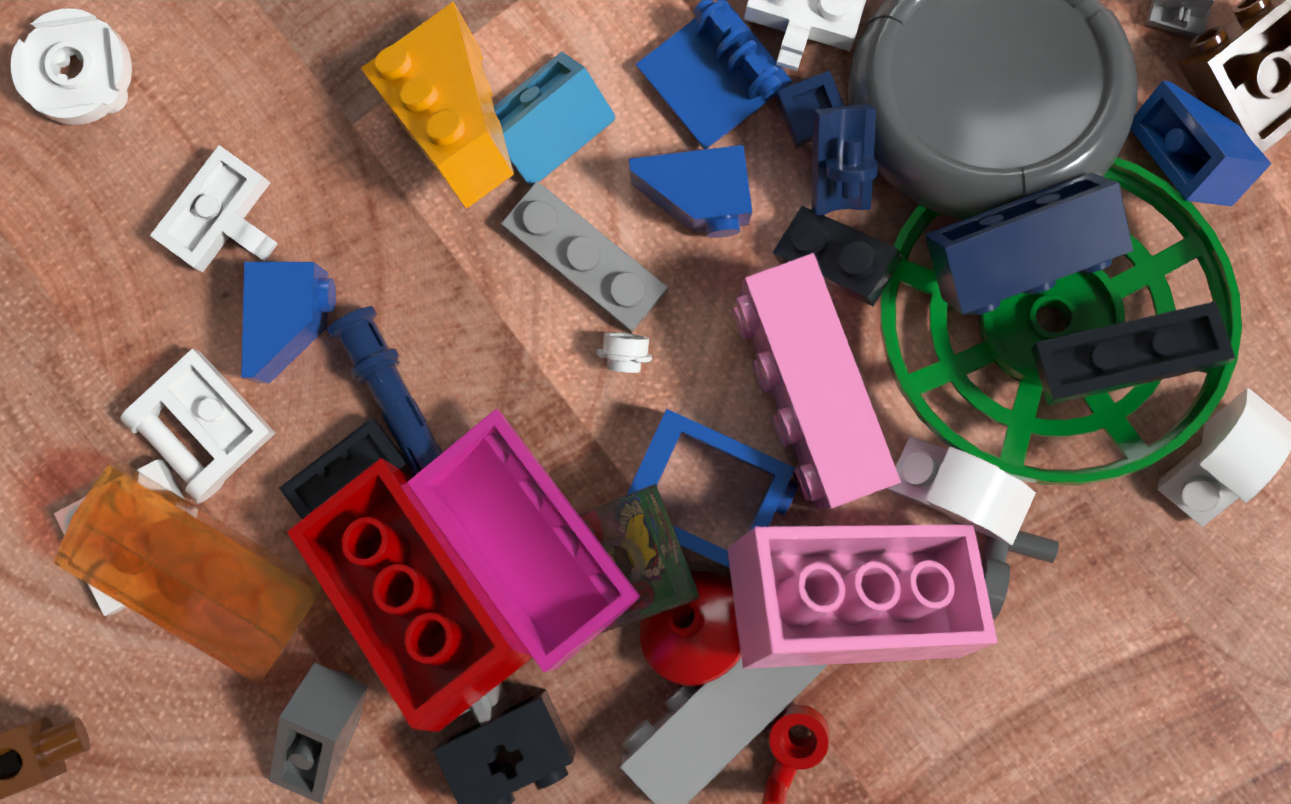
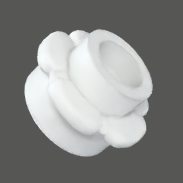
M604 333L603 349L596 351L597 356L600 358H607V369L617 372L638 373L641 370V363H648L652 360V354L648 353L649 337L637 334Z

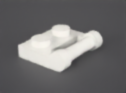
M191 349L131 404L120 418L132 433L140 432L188 484L185 491L198 504L214 495L222 487L224 481L275 434V431L200 351ZM165 406L214 457V460L206 468L201 465L158 418L160 411Z

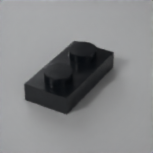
M804 206L800 207L772 252L778 262L783 264L814 253L825 284L872 307L903 259L898 248L827 216L816 215L811 209Z

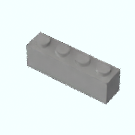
M741 657L731 670L712 682L696 686L679 685L664 701L669 710L653 726L647 719L644 720L622 742L621 745L627 751L621 756L620 768L654 804H688L828 665L743 669Z

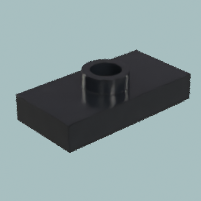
M371 418L280 486L279 489L300 518L304 519L380 458L400 470L407 467L408 463L378 421Z

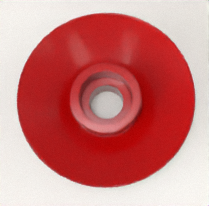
M707 571L688 573L696 596L647 613L645 610L642 616L640 644L643 655L656 673L675 684L696 686L712 682L731 670L741 658L732 582L722 575ZM678 579L679 584H680V587H681V589H682V592H683V594H685V591H684V588H683V586H682V583H681L680 579ZM657 592L655 593L654 601L650 605L646 606V608H649L655 604L657 600ZM695 613L692 624L686 628H680L685 617Z

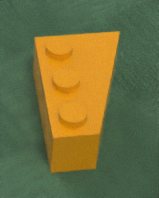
M453 1L392 46L383 49L374 59L362 66L361 70L395 118L467 209L513 176L514 172L502 127L492 103L491 97H493V93L483 69L481 48Z

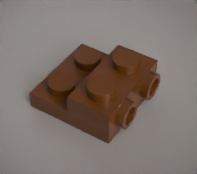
M1242 0L1232 10L1236 19L1225 28L1223 26L1213 27L1195 37L1189 44L1193 53L1179 64L1198 99L1212 109L1219 110L1223 116L1238 124L1262 153L1291 131V0Z

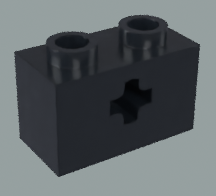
M546 689L509 707L493 721L483 726L478 722L442 740L433 750L458 804H512L516 800L513 792L533 782L536 789L541 790L565 778L569 774L566 766L573 763L576 754ZM502 744H504L508 752L520 750L522 755L515 769H513L509 761L498 764L496 757L502 749Z

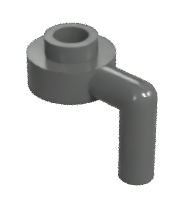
M1019 530L1013 545L986 535L981 564L993 620L998 617L1003 607L1009 586L1010 565L1006 563L1008 551L1053 563L1058 553V541Z

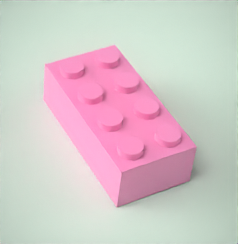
M814 253L746 277L736 298L737 306L732 308L733 316L743 340L751 337L758 353L757 360L752 361L754 373L762 392L772 391L779 410L778 413L772 415L773 423L783 447L793 446L800 465L795 468L793 476L795 483L798 484V491L803 501H813L816 509L834 508L901 483Z
M974 525L755 527L727 548L743 669L960 658L998 643Z

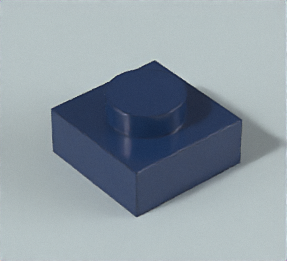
M830 71L779 89L775 96L795 148L813 142L814 109L844 106Z

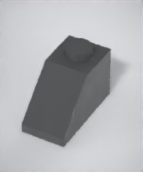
M314 663L279 717L269 781L322 804L361 718L368 686L356 681L346 672L330 670Z

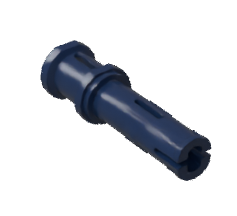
M368 306L357 309L328 326L327 331L331 338L339 339L353 365L350 371L353 380H357L359 384L366 383L382 413L384 421L402 450L413 476H415L443 452L396 368L400 364L398 360L400 355L395 348H389L374 321L377 316L374 307Z

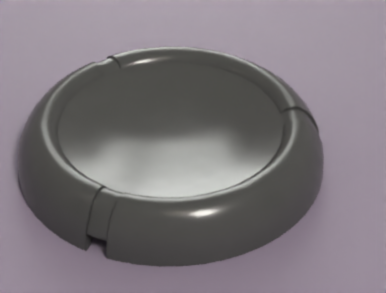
M884 0L869 19L865 31L857 43L848 79V106L871 104L876 108L874 159L878 162V172L895 189L915 203L934 212L961 220L1091 172L1103 177L1116 160L1128 137L1134 119L1138 95L1137 68L1132 48L1116 15L1111 9H1107L1100 0Z

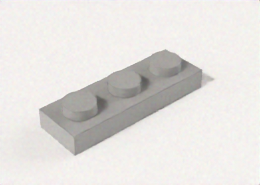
M538 181L501 223L508 233L631 333L637 329L668 291V287Z

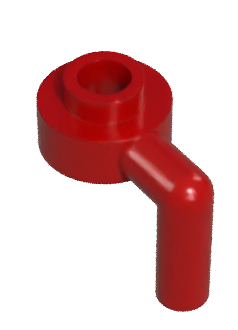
M792 705L784 708L774 718L769 736V744L776 761L766 781L761 804H786L788 790L797 770L810 769L818 765L825 758L829 747L830 731L826 719L816 709L806 705ZM795 725H803L810 730L811 735L805 739H798L791 734L790 729Z

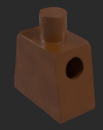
M46 717L0 733V800L67 772L65 760L90 749L89 736L80 718L76 717L52 726L51 721Z

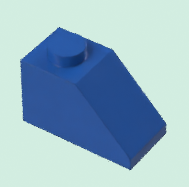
M1162 80L1134 115L1130 128L1186 201L1232 207L1272 164L1238 124L1169 81Z
M744 145L629 159L631 185L692 232L706 231L707 237L720 238L740 233V226L749 224L752 215V205Z
M244 262L241 378L256 383H271L327 328V313L334 312L336 306V287L334 280L328 278V272L315 262Z

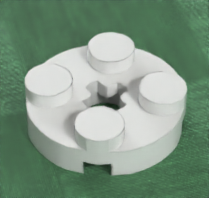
M58 9L45 13L32 22L31 25L36 29L27 36L25 42L18 39L11 56L12 79L18 93L42 115L59 123L80 125L97 121L108 113L120 111L125 106L128 100L127 89L132 76L131 56L125 42L107 23L84 10ZM76 55L78 60L84 63L79 75L71 79L65 74H60L61 67L69 65L70 56Z

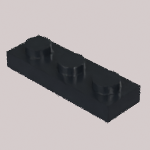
M1216 301L1036 342L1031 348L1048 406L1227 365L1235 359Z

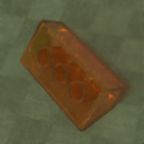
M126 463L108 464L72 516L53 562L258 685L261 684L323 589L318 580Z

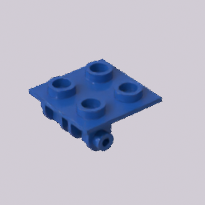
M702 0L693 10V13L697 16L636 63V67L703 149L710 148L775 97L777 90L785 88L792 83L791 78L781 66L776 65V60L726 0H717L716 2L714 0Z

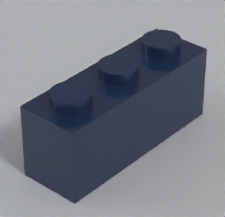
M1092 172L925 234L942 300L962 315L988 313L998 308L1001 300L1020 293L1035 294L1044 292L1054 287L1057 279L1076 272L1092 273L1103 270L1112 264L1113 258L1133 251L1119 183Z

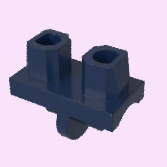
M871 104L814 109L811 210L816 215H824L832 211L846 209H871L872 180L878 174V162L874 159L876 108Z

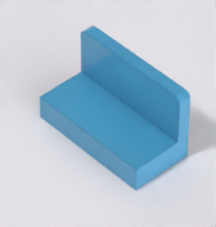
M563 51L494 106L495 114L502 127L510 161L530 186L544 179L615 120L614 112L586 68Z

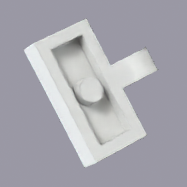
M749 0L744 19L784 31L785 35L776 65L797 71L807 39L847 51L851 50L866 0Z
M218 145L150 236L202 273L229 237L263 261H266L278 243L246 221L244 217L269 186L270 182Z

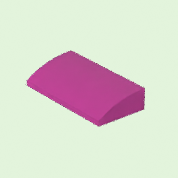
M498 409L493 410L407 482L544 673L561 667L640 598V595Z

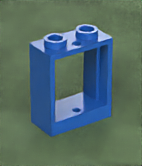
M666 408L617 516H623V507L627 506L630 501L636 503L639 497L647 505L649 504L642 495L635 496L634 499L629 497L653 487L656 489L681 434L772 476L747 533L755 527H769L775 512L783 516L786 514L798 488L797 483L790 481L795 467ZM654 517L655 520H656V523H657V526H658L660 535H661L662 537H664L663 532H662L661 527H660V524H659V521H658V518ZM646 518L651 532L654 533L651 521ZM669 524L677 544L730 568L727 550Z

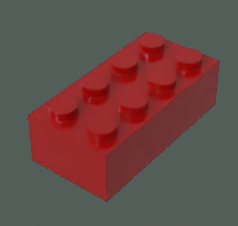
M380 458L289 529L287 533L411 729L439 732L533 657L407 484L411 479L409 475Z

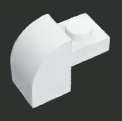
M1247 387L1204 424L1202 444L1159 479L1157 490L1199 525L1205 526L1237 499L1240 498L1247 503L1273 478L1291 450V422Z
M911 436L895 467L901 483L887 488L896 495L946 514L960 525H974L975 531L1013 545L1036 494L1024 482L1001 471L999 467L956 448L949 447L947 450Z

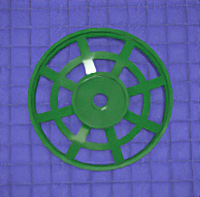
M1118 157L1103 177L1118 182L1121 188L1149 203L1174 225L1184 239L1152 256L1145 246L1130 234L1133 251L1124 254V256L1131 262L1133 267L1111 279L1103 270L1092 273L1076 272L1057 279L1056 285L1044 292L1035 294L1020 293L1001 300L998 308L988 313L980 314L979 323L983 342L957 354L953 352L947 330L948 303L942 300L935 272L907 260L914 244L929 223L940 213L918 205L900 230L893 246L899 249L903 259L880 295V332L886 361L899 391L917 417L944 444L999 467L1001 471L1022 481L1041 485L1081 486L1115 480L1149 467L1182 446L1208 420L1226 393L1238 361L1242 334L1240 293L1231 261L1217 234L1190 201H1186L1181 193L1168 182L1141 166ZM1195 259L1198 260L1205 273L1212 301H1216L1235 359L1227 365L1198 371L1207 373L1199 393L1185 414L1162 437L1147 446L1126 419L1128 415L1136 411L1154 393L1162 380L1136 385L1117 402L1113 401L1108 392L1084 397L1082 399L1092 413L1085 417L1067 420L1035 418L1043 390L1031 351L1036 342L1125 322V310L1122 299L1144 287H1147L1150 293L1155 315L1176 310L1171 289L1165 276ZM900 283L931 295L929 306L930 334L934 352L939 361L910 374L902 358L896 330V298ZM1042 307H1054L1060 310L1066 319V329L1057 333L1044 330L1037 322V310ZM995 362L1005 373L1019 381L1012 410L1001 406L986 396L971 382L967 375ZM951 382L956 391L976 410L994 422L1006 426L1007 430L1000 457L981 450L955 433L931 410L922 394ZM1103 429L1124 456V458L1105 465L1075 470L1041 469L1024 465L1031 434L1042 437H1071Z

